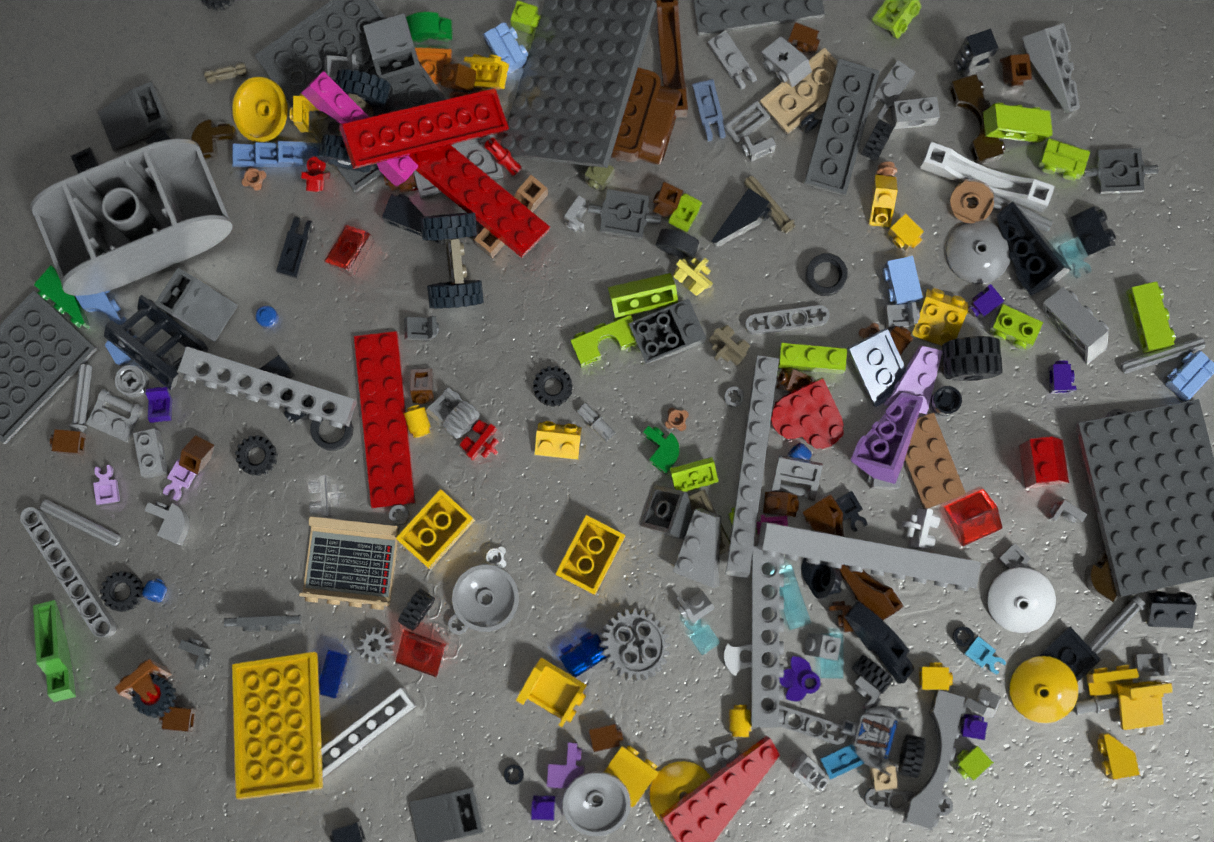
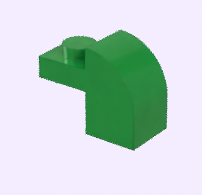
M418 12L406 16L413 42L422 43L428 39L444 42L452 40V19L439 17V13Z
M648 426L644 430L643 436L658 447L649 459V463L667 475L670 468L677 462L679 456L678 440L673 433H670L665 439L663 437L664 433L655 426L653 428Z

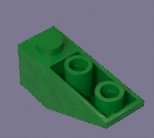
M50 265L34 283V286L39 289L37 294L46 301L49 299L54 301L53 307L62 314L67 312L72 316L69 320L80 328L83 325L89 329L90 324L84 309L75 295H69L64 292L56 268Z

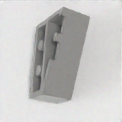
M1062 287L1043 302L1044 314L1060 333L1063 331L1072 340L1069 344L1073 349L1078 347L1085 355L1083 361L1086 364H1089L1107 349L1109 333L1107 325L1102 320L1098 321L1093 316L1091 309L1086 305L1083 306L1072 291L1068 292Z
M703 508L695 509L673 569L674 573L712 588L719 586L720 515Z

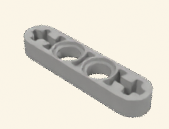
M816 305L753 314L747 318L745 329L751 335H761L818 327L827 323L830 313L825 306ZM818 310L821 314H825L822 321H819L818 318H811V323H807L808 311L810 312L809 316L816 315ZM795 313L802 314L804 322L802 324H795L792 321V315ZM778 316L782 319L783 324L780 327H773L770 319ZM767 317L766 324L768 329H764L765 325L758 326L757 330L749 326L753 319L757 323H762L764 318Z
M774 704L766 705L763 710H771ZM779 705V709L787 711L784 716V724L779 723L780 727L833 744H842L846 741L847 734L842 733V725ZM791 714H797L800 717V724L797 727H792L788 724V718ZM812 721L821 723L822 729L817 734H813L809 729ZM826 723L830 724L828 727L830 730L836 731L837 728H840V733L843 734L842 738L839 737L835 741L834 736L826 733V738L822 737L826 731Z
M870 788L866 791L864 799L866 804L874 809L905 812L907 801L918 792L894 789L875 791L874 788ZM874 792H877L878 796L885 797V792H888V806H884L885 801L879 800L876 801V804H873L869 796H873ZM895 794L902 795L904 800L903 804L899 807H895L891 803V799ZM948 796L944 797V802L948 804V807H945L943 811H940L938 807L937 813L940 816L950 814L953 809V802Z

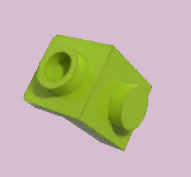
M683 193L678 208L673 212L668 223L688 232L699 213L702 202Z

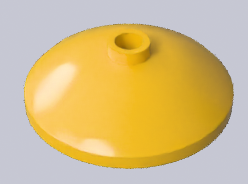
M253 77L246 80L238 88L233 100V118L241 134L254 142H267L278 136L284 128L288 107L286 97L280 86L273 80L265 77Z
M1036 656L1025 660L1015 669L1010 680L1009 690L1013 705L1020 714L1034 722L1051 723L1064 718L1074 708L1078 698V684L1074 673L1064 662L1054 657ZM1047 689L1049 693L1046 696H1042L1040 690Z
M688 761L673 762L663 767L655 780L652 781L649 794L651 807L658 819L662 821L659 815L681 800L679 798L680 793L686 792L689 794L711 777L709 773L701 766Z

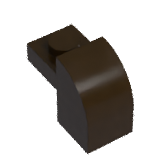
M209 119L197 125L192 133L191 140L199 145L205 160L218 158L217 142L238 140V134L233 125L222 123L216 127L213 121Z
M1103 552L1096 561L1098 566H1087L1085 582L1088 589L1095 596L1107 603L1115 601L1117 593L1113 577L1109 574L1111 569L1107 553Z

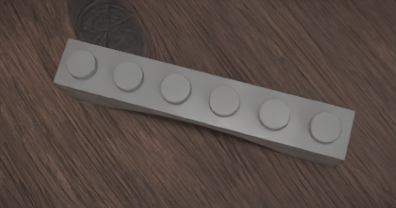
M941 690L934 692L929 714L937 735L938 750L936 763L931 776L923 788L907 801L902 823L925 830H933V827H937L940 814L937 813L939 804L942 805L945 797V791H942L944 782L947 783L950 777L949 761L954 759L956 752L953 744L955 738L958 739L961 726L958 725L960 716L963 717L966 711L964 706L965 697Z

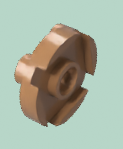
M965 179L954 188L951 194L950 205L955 217L965 223H975L986 219L994 207V192L983 181ZM974 196L979 203L977 205L973 204L971 207L966 199Z

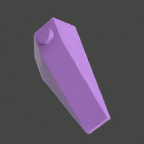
M902 392L887 408L883 417L872 425V429L867 435L862 436L858 441L851 462L873 478L895 484L905 460L923 398Z

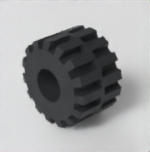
M989 336L964 337L950 340L942 345L946 379L953 381H978L993 378L1003 373L1000 339Z

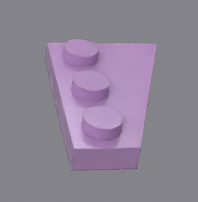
M919 345L908 363L904 375L894 386L895 390L890 398H887L884 405L890 406L903 392L922 397L923 402L919 413L927 414L943 351Z

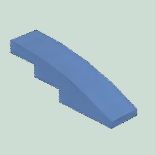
M278 141V143L255 142V145L232 144V167L307 166L308 160L318 155L320 144Z

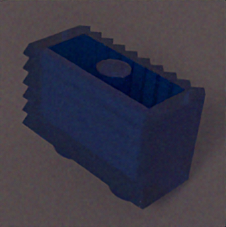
M588 632L579 638L581 642L573 647L571 643L560 650L562 655L559 658L571 676L576 678L607 658V656L600 655V653L605 651V648L599 646L602 641L597 633L592 635L591 632Z
M334 650L327 651L319 679V695L334 699L341 697V689H343L342 685L345 684L344 680H346L347 668L350 667L351 655Z

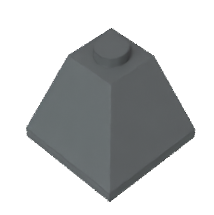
M654 485L640 526L684 540L693 517L688 494L684 491Z

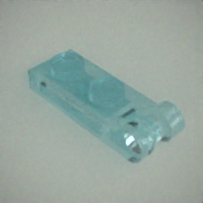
M791 564L787 565L785 569L780 570V574H784V578L788 577L789 584L779 587V596H784L783 612L789 630H793L810 624L811 620Z

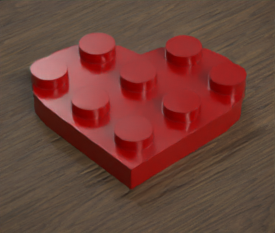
M822 377L781 397L775 402L772 409L771 424L776 432L786 439L802 437L812 447L824 449L834 445L844 435L842 417Z

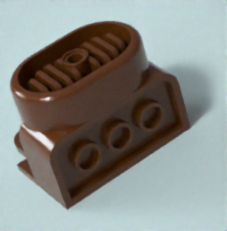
M639 67L637 69L611 155L612 158H616L617 162H621V160L626 162L641 160L655 165H660L663 162L677 117L674 115L677 106L680 105L682 94L679 90L662 86L661 79L657 73Z

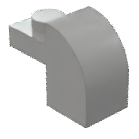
M156 501L154 505L148 502L145 511L164 519L157 536L182 546L190 526L189 517L185 510L173 503L169 510H167L169 506Z

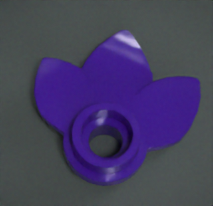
M797 656L791 657V669L784 670V676L779 677V683L788 688L786 699L795 702L802 700L807 694L815 693L821 685V680L816 673L812 672L810 663ZM808 678H811L813 680V685L811 687H808L805 684V681Z

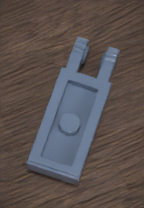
M710 79L693 83L692 88L707 141H712L713 134L710 124L717 123L720 138H725L722 122L723 115L714 80Z

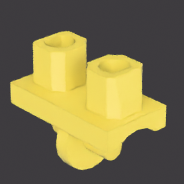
M684 258L677 262L676 265L678 267L673 277L681 283L684 282L688 275L693 278L694 282L688 289L694 295H699L713 285V282L701 273L702 271L708 275L711 272L706 267L709 261L706 258L701 262L697 258H693L691 263L696 268Z

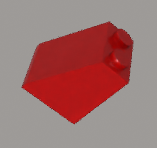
M1053 436L1034 438L1019 445L1025 489L1069 483L1062 439Z

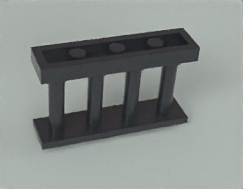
M141 295L138 299V311L121 325L116 324L113 320L105 325L104 337L169 390H172L177 385L179 376L177 371L183 355L172 365L166 364L160 358L177 343H180L185 348L187 346L206 353L208 352V347L202 340L194 337L159 309L152 300ZM145 316L155 323L139 338H134L127 332ZM162 329L171 336L155 352L150 351L144 346L146 342Z

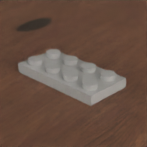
M493 135L452 145L493 180L504 177L501 165L495 161V157L484 147L487 140L493 143L490 138L494 137ZM416 170L414 171L421 198L442 193Z

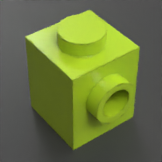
M517 0L510 19L511 26L515 30L532 35L534 27H538L541 15H538V7Z
M973 745L969 750L967 748L963 749L956 756L958 760L955 762L958 766L956 771L965 780L969 778L972 781L977 779L993 764V761L978 745Z

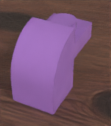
M568 743L567 764L549 763L547 787L567 788L575 778L583 774L585 766L576 765V761L581 762L582 748H577L578 743Z

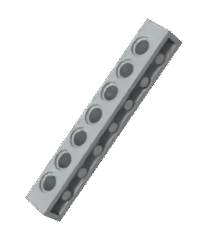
M187 346L178 372L184 375L183 379L196 383L198 379L204 381V386L217 389V386L225 388L224 392L235 396L239 392L245 394L246 399L258 402L261 399L267 401L266 405L279 409L280 406L287 407V412L300 416L301 412L309 414L308 418L314 421L321 422L322 419L330 421L329 425L342 429L343 425L349 427L357 404L352 398ZM208 364L209 371L206 374H201L200 368ZM224 371H230L229 379L222 381L221 374ZM250 377L251 384L243 388L241 385L242 380ZM266 384H271V392L268 394H263V386ZM288 390H292L293 397L288 401H284L283 394ZM307 397L314 398V403L311 407H304V400ZM333 403L335 410L331 414H326L325 406Z
M753 546L751 727L779 728V723H783L784 711L779 709V700L784 699V687L779 686V677L784 676V664H779V655L784 654V641H779V632H784V619H779V610H784V596H779V587H784V574H780V565H784V554L777 553L776 557L764 555V550ZM763 564H772L774 566V573L772 575H765L761 569ZM765 585H770L774 589V595L770 598L762 595L761 590ZM769 607L774 611L772 620L763 619L761 612L764 608ZM764 630L773 632L774 639L772 642L765 643L762 640L761 634ZM766 652L774 656V662L769 666L764 665L761 661L762 655ZM765 675H770L774 679V684L770 688H764L761 684V679ZM764 698H771L774 702V707L769 711H765L761 707V702Z

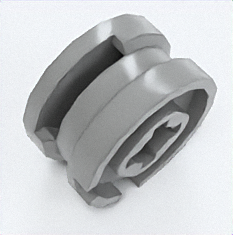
M127 365L120 368L116 373L115 386L118 391L128 397H139L148 389L149 377L146 372L137 366Z

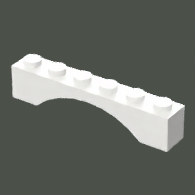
M931 142L927 148L920 169L962 183L965 179L983 181L994 192V195L1039 212H1043L1047 208L1055 187L1036 179L1013 176L989 169L961 156L950 148Z

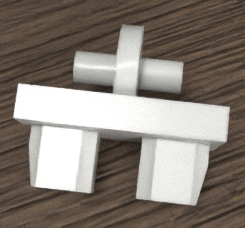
M917 508L916 515H911L910 522L903 521L902 526L908 528L906 536L910 537L908 547L916 549L934 547L936 539L934 536L928 535L929 527L937 528L939 526L940 517L933 514V510Z

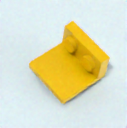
M1151 680L1117 685L1121 729L1130 730L1164 724L1162 697H1164V693L1172 692V683Z

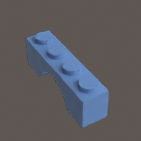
M110 290L97 294L76 296L82 308L89 313L103 312L109 317L110 321L113 320L119 325L127 320L126 317L122 318L119 310H121L118 302L115 299L111 300L108 295ZM129 329L127 332H128L131 336H133V334L131 333V331H130V329ZM107 341L105 346L116 364L122 367L132 361L130 357L110 341Z

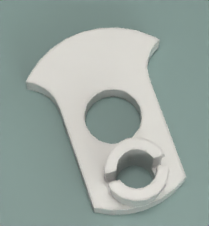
M752 643L739 647H732L727 644L724 651V661L728 670L735 676L741 669L752 667V660L748 663L740 660V653L743 650L752 652ZM768 652L761 657L763 664L768 662Z

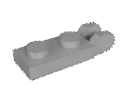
M726 30L708 41V46L741 90L746 85L739 75L740 72L744 71L752 83L757 80L748 62Z
M897 61L875 92L869 112L874 109L879 100L885 104L877 116L879 119H882L908 85L915 71Z

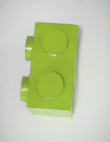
M1003 304L998 309L989 332L993 333V337L1002 341L1009 340L1013 342V346L1025 350L1030 349L1034 345L1043 322Z

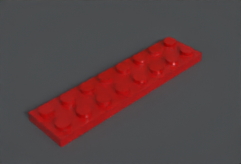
M495 88L348 122L339 126L353 169L505 132L509 129Z
M452 145L408 155L418 165L416 169L418 173L465 212L475 213L476 221L521 258L549 232L550 226Z
M398 332L354 336L371 508L377 509L394 507L396 505L416 504L408 426L404 416L406 405Z

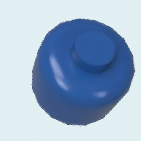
M267 305L260 307L255 315L256 321L263 328L274 327L279 319L277 311Z
M797 443L790 449L787 456L811 461L812 452L803 443Z
M157 578L147 581L142 591L143 597L152 602H162L168 590L166 585L163 584L164 581Z

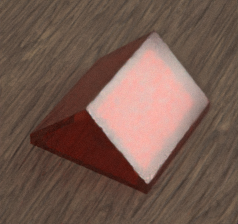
M345 225L324 262L354 278L375 240L369 232Z
M984 489L944 506L962 547L1003 529L998 507Z
M404 629L395 663L437 678L449 645Z

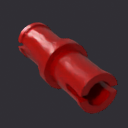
M494 137L490 138L493 143L487 140L484 147L495 157V161L499 165L502 164L512 176L516 175L513 170L519 173L522 166L511 156V152L506 148L504 149Z

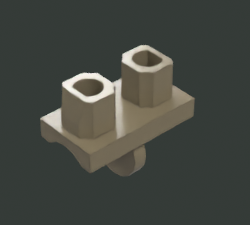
M728 325L721 329L717 328L708 340L714 345L712 349L717 353L714 357L716 361L723 358L727 363L732 361L736 366L747 355L746 352L750 344L743 339L736 344L731 339L735 334L734 330Z

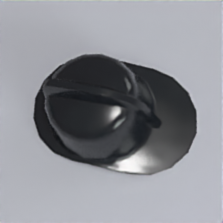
M804 557L801 565L802 576L816 598L824 599L829 595L842 591L840 588L842 576L837 568L828 566V562L820 560V565L806 562L807 558Z

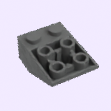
M404 13L363 26L378 78L381 77L390 84L423 75Z
M152 81L131 89L98 111L113 151L150 137L162 128L167 130L173 127L159 90Z
M180 268L176 269L155 302L158 308L214 342L238 307L237 304Z
M689 299L629 323L646 364L684 352L705 343L706 336Z
M475 786L410 801L418 842H443L480 834L485 831Z

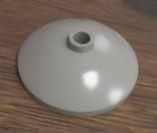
M981 220L975 223L960 225L953 231L946 245V259L949 267L957 277L972 284H986L996 280L1005 272L1011 259L1007 240L1004 239L1001 229L988 221ZM978 246H983L985 251L980 252Z
M478 565L465 571L455 583L452 593L453 608L459 620L467 627L481 632L495 631L505 626L514 617L519 604L518 588L513 578L503 569L493 565ZM489 595L491 597L490 602L484 603L483 596Z
M594 771L582 774L569 784L564 793V815L568 823L575 830L585 835L603 836L616 831L624 824L630 812V795L626 786L620 779L606 772ZM594 795L600 796V798L597 800L593 799L592 797Z

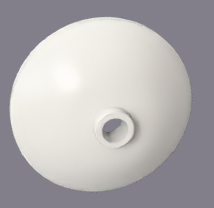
M1016 567L1004 571L993 581L989 588L987 602L993 619L1001 627L1012 632L1026 633L1037 630L1050 619L1055 608L1056 597L1050 581L1042 573L1028 567ZM1021 601H1027L1025 607L1019 606Z

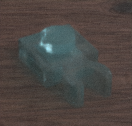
M1079 237L1057 247L1065 262L1069 266L1073 265V275L1076 279L1081 277L1079 268H1083L1086 274L1091 272L1090 265L1083 261L1088 255Z
M701 618L697 620L695 626L689 625L687 620L684 622L686 628L693 630L695 633L690 636V639L701 655H704L720 644V641L709 625L702 628Z

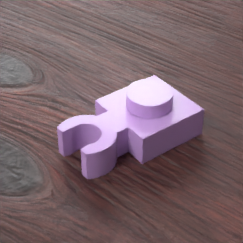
M177 459L167 477L172 483L164 488L163 494L168 495L170 490L174 489L176 493L173 499L178 501L182 495V486L188 489L196 474L179 466V459Z
M107 465V473L104 475L101 474L100 467H95V475L100 480V482L93 483L96 505L120 502L118 481L116 479L111 480L114 472L111 465Z

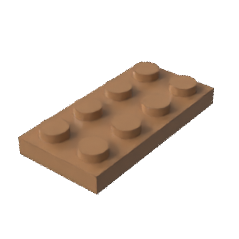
M934 413L917 418L904 461L923 509L961 497L966 495Z

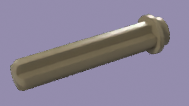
M753 175L745 179L744 184L747 188H750L771 203L773 206L771 208V216L781 227L780 231L786 234L796 227L794 224L795 220H790Z

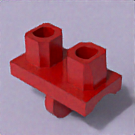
M314 156L308 160V171L302 172L301 179H306V191L320 192L324 191L325 180L330 179V172H324L326 163L319 160L317 156Z
M478 420L473 430L480 435V438L475 443L466 436L460 443V446L467 453L466 455L473 461L484 447L485 449L481 456L485 459L490 452L495 456L498 454L494 447L499 441L493 438L488 444V441L497 431L496 427Z

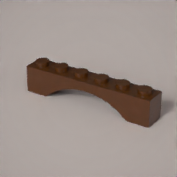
M655 0L657 4L656 15L663 86L681 92L680 105L677 106L674 116H677L676 118L687 117L688 104L682 61L678 0Z
M831 494L802 512L807 524L815 532L845 537L843 531V512ZM844 564L839 568L842 578L854 591L855 598L882 620H885L904 607L891 587L875 580L864 570L862 572L849 570V565Z

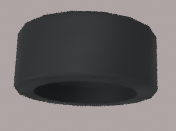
M668 228L660 230L656 242V247L661 251L685 259L695 258L699 246V240L695 237Z
M831 253L815 256L810 261L805 272V280L808 287L820 296H831L838 293L845 285L848 277L844 261L839 256ZM831 263L838 269L839 279L835 285L823 287L815 281L814 270L819 264Z
M325 409V413L331 414L335 409ZM322 419L321 422L312 420L310 433L312 439L319 447L327 451H337L350 443L354 428L352 422H350L349 427L344 426L345 432L339 441L327 442L322 439L319 433V427L325 419Z

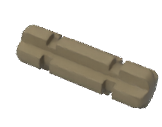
M241 62L235 64V66L229 65L216 68V71H213V69L204 72L207 83H213L217 79L221 81L234 78L236 75H246L247 69L246 65Z

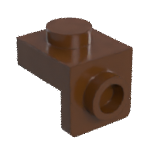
M411 174L405 182L398 186H395L384 176L385 185H389L392 192L399 190L402 193L410 192L413 190L412 188L417 187L414 174Z
M765 492L764 514L796 517L799 510L797 495L784 492Z

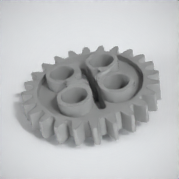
M636 608L632 609L630 613L625 609L622 611V615L618 612L614 615V618L608 620L609 625L603 626V630L607 633L600 635V638L605 640L599 644L600 647L605 648V651L600 653V655L608 657L604 664L611 663L610 671L617 669V677L625 674L626 681L633 677L634 682L638 681L640 677L644 681L648 679V676H655V671H661V665L667 663L663 657L670 655L665 648L671 646V644L665 642L664 639L668 638L669 635L662 634L665 626L658 627L657 625L660 620L652 621V613L645 616V610H641L637 614ZM639 627L645 631V636L639 633ZM618 632L625 636V642L619 639ZM645 648L650 650L651 658L646 656ZM625 653L631 657V663L625 660Z

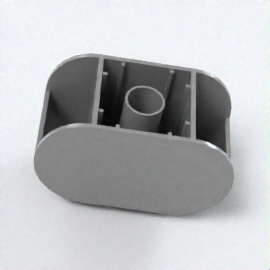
M171 139L157 142L67 178L40 192L33 199L30 206L60 278L62 288L65 293L75 296L109 291L191 258L220 243L232 230L231 221L201 149L196 142L188 139Z

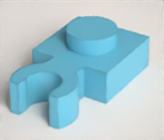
M979 636L974 639L964 652V655L979 667L983 668L987 664L989 671L993 674L999 673L994 668L995 662H999L1002 665L1006 664L1004 659L993 656L996 650Z

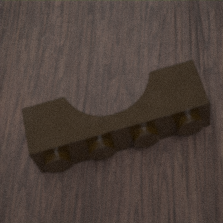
M977 74L952 81L948 89L955 108L968 110L976 117L979 124L978 137L969 146L973 161L979 165H984L1000 160L1005 152L1003 140L985 135L983 112L990 108L991 105L988 99L985 100L982 80H978Z

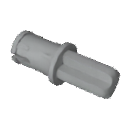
M584 403L577 410L588 422L590 429L593 428L605 442L616 433L603 420V416L600 417L587 403Z
M1116 694L1102 697L1093 696L1091 699L1076 701L1074 711L1076 715L1090 712L1100 713L1101 710L1118 708L1119 699Z

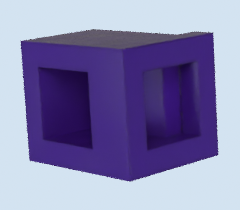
M990 284L972 298L974 302L968 307V311L973 317H978L981 320L1001 305L1004 299Z
M1066 360L1055 361V364L1048 368L1049 393L1074 392L1076 386H1072V383L1075 380L1074 370H1071V364H1068Z
M964 714L960 718L961 731L959 736L985 740L988 722H984V717Z
M533 795L531 820L554 821L556 796Z

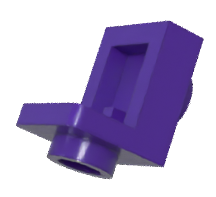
M155 387L146 389L149 422L171 421L172 397L168 388Z

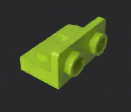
M885 0L872 18L873 23L891 31L893 37L898 39L907 30L911 20L918 15L921 4L919 0Z
M713 457L670 468L671 480L675 490L687 492L718 482Z

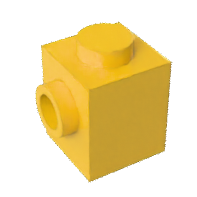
M905 213L889 229L888 234L893 238L892 242L895 246L906 251L910 246L914 249L922 241L920 237L924 231Z
M929 663V667H919V689L949 690V685L953 684V674L949 672V667H943V663Z

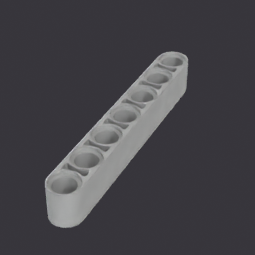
M33 507L24 509L20 515L21 523L91 632L97 637L109 638L113 636L117 630L114 619L46 514L42 510ZM32 513L37 514V520L34 523L30 522ZM47 530L49 537L43 542L41 535ZM56 549H59L61 555L57 560H55L53 558V552ZM68 567L72 568L70 578L65 577V570ZM82 585L84 593L79 597L76 590L78 586ZM94 603L96 611L93 615H90L88 607ZM105 621L108 625V630L102 633L100 625Z

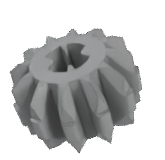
M464 401L449 412V415L443 422V426L451 436L458 439L474 427L480 414L472 404Z
M375 626L371 628L372 634L365 629L363 633L366 639L358 637V640L364 643L363 645H358L357 649L365 650L360 654V657L364 658L368 655L367 663H371L374 658L376 664H380V656L384 661L389 660L385 653H394L392 649H388V645H395V641H387L391 638L392 634L387 633L383 636L385 632L383 627L380 628L378 634ZM376 639H378V644L381 645V648L376 649V652H374V647L371 643L372 641L376 642Z

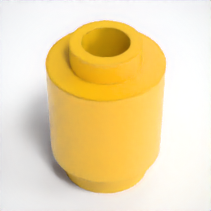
M415 405L407 408L408 412L404 413L410 434H413L414 438L430 434L429 428L431 426L425 407L420 408V405Z
M734 705V709H729V731H731V737H749V731H751V710L747 709V705Z

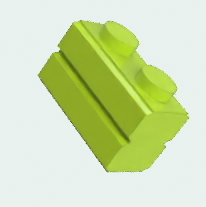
M1048 138L1043 146L1038 167L1043 168L1042 171L1047 174H1055L1056 172L1062 174L1064 179L1070 181L1079 180L1084 174L1090 151Z

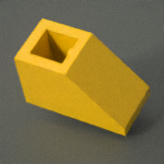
M875 175L869 225L891 227L898 191L897 177Z
M1098 734L1097 747L1099 752L1103 754L1104 759L1102 770L1108 779L1115 780L1140 775L1134 751L1109 734Z

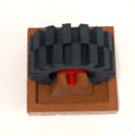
M152 659L140 663L133 673L124 676L119 681V684L114 687L119 695L135 702L133 706L138 712L153 718H157V715L160 717L165 716L163 712L169 713L171 710L168 707H174L175 703L172 702V699L176 700L177 697L173 694L176 692V689L167 680L172 675L167 667Z

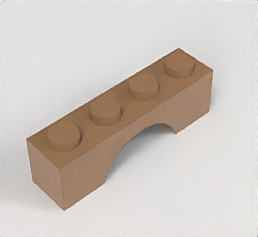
M530 175L516 191L514 197L534 212L548 196V188ZM485 227L474 239L476 246L492 259L505 245Z

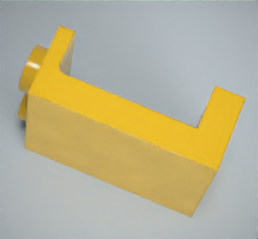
M541 657L516 701L524 705L526 700L529 699L560 718L559 726L563 727L566 721L570 723L577 712L574 710L575 705L580 707L585 699L586 694L583 692L587 685Z

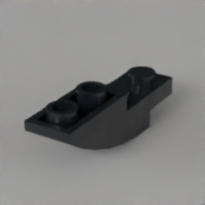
M856 602L845 615L846 620L867 650H875L898 684L905 683L915 669L907 657L910 650L879 616L860 602Z

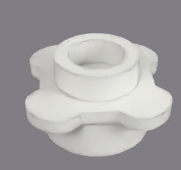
M487 547L484 550L486 555L485 565L504 568L506 566V561L504 560L505 548L491 549Z

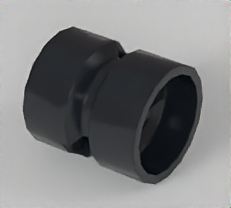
M943 386L931 396L929 409L935 416L947 418L961 407L962 396L955 387Z

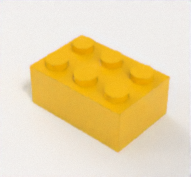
M440 489L395 539L431 570L475 520Z
M586 515L555 575L595 596L626 535Z

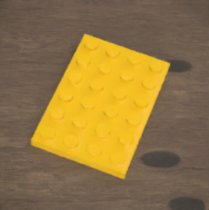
M309 652L232 664L236 799L323 789L317 653Z

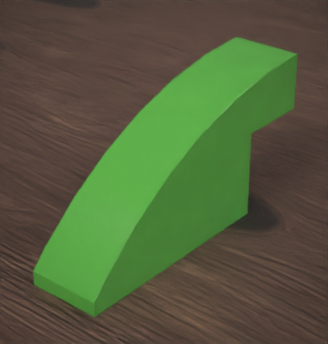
M55 600L33 605L36 663L46 674L47 694L53 702L76 697L69 647Z

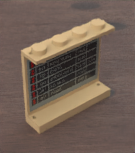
M309 516L308 525L311 526L303 593H299V596L305 597L307 602L318 603V599H327V604L340 605V601L349 602L351 607L362 608V603L371 604V609L384 610V606L390 607L398 540L395 538L399 535L400 528L398 526Z

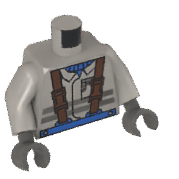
M881 705L867 709L864 715L860 714L857 723L846 719L843 723L842 733L853 736L851 745L855 747V753L866 765L881 770L887 776L892 775L886 771L887 766L892 765L896 767L894 763L888 761L898 720H908V718L901 716L902 710H909L908 707L899 706L896 708Z

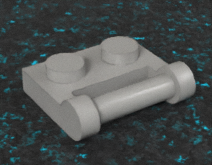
M102 389L86 424L128 443L143 411V406L139 404L133 405ZM106 402L130 412V418L127 419L105 409Z
M779 455L771 492L791 493L815 501L823 463ZM781 479L802 484L811 485L810 489L792 485L781 484Z

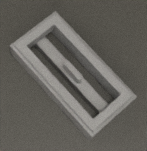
M756 101L726 123L724 129L737 144L743 140L744 136L749 135L768 121L770 115ZM757 108L759 110L732 130L731 127L754 109ZM760 115H763L761 119H759L757 122H755L753 125L747 128L740 135H736L739 131H741L744 127H746Z

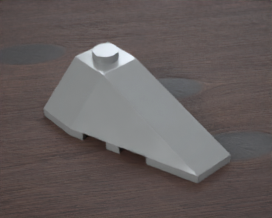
M1064 23L1022 37L1025 52L1029 54L1031 62L1065 112L1069 113L1079 109L1077 86L1075 81L1071 79L1074 66L1072 62L1069 63L1068 59L1071 45Z

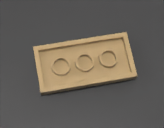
M823 48L809 60L812 72L794 87H791L786 82L781 83L759 102L787 135L799 126L805 117L812 112H816L826 103L837 63L826 48Z

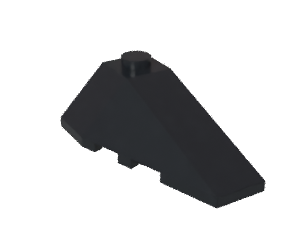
M1014 201L996 215L1003 237L1007 240L1011 260H1013L1017 278L1031 296L1055 284L1072 270Z

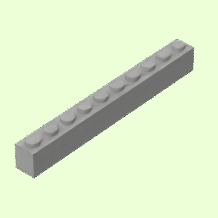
M757 355L726 575L748 578L750 573L779 358Z
M765 522L761 524L757 549L764 550V555L776 557L777 553H783L786 559L798 561L799 557L807 558L806 562L819 565L820 560L827 561L830 567L841 568V565L844 564L849 565V570L862 572L863 568L871 569L870 574L884 576V572L892 573V578L905 580V576L913 577L914 582L926 584L927 580H932L934 585L947 587L948 583L955 584V589L968 591L969 587L977 588L981 562Z

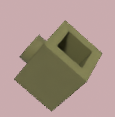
M608 165V168L590 166L585 173L586 184L594 190L598 189L603 192L614 177L615 168Z

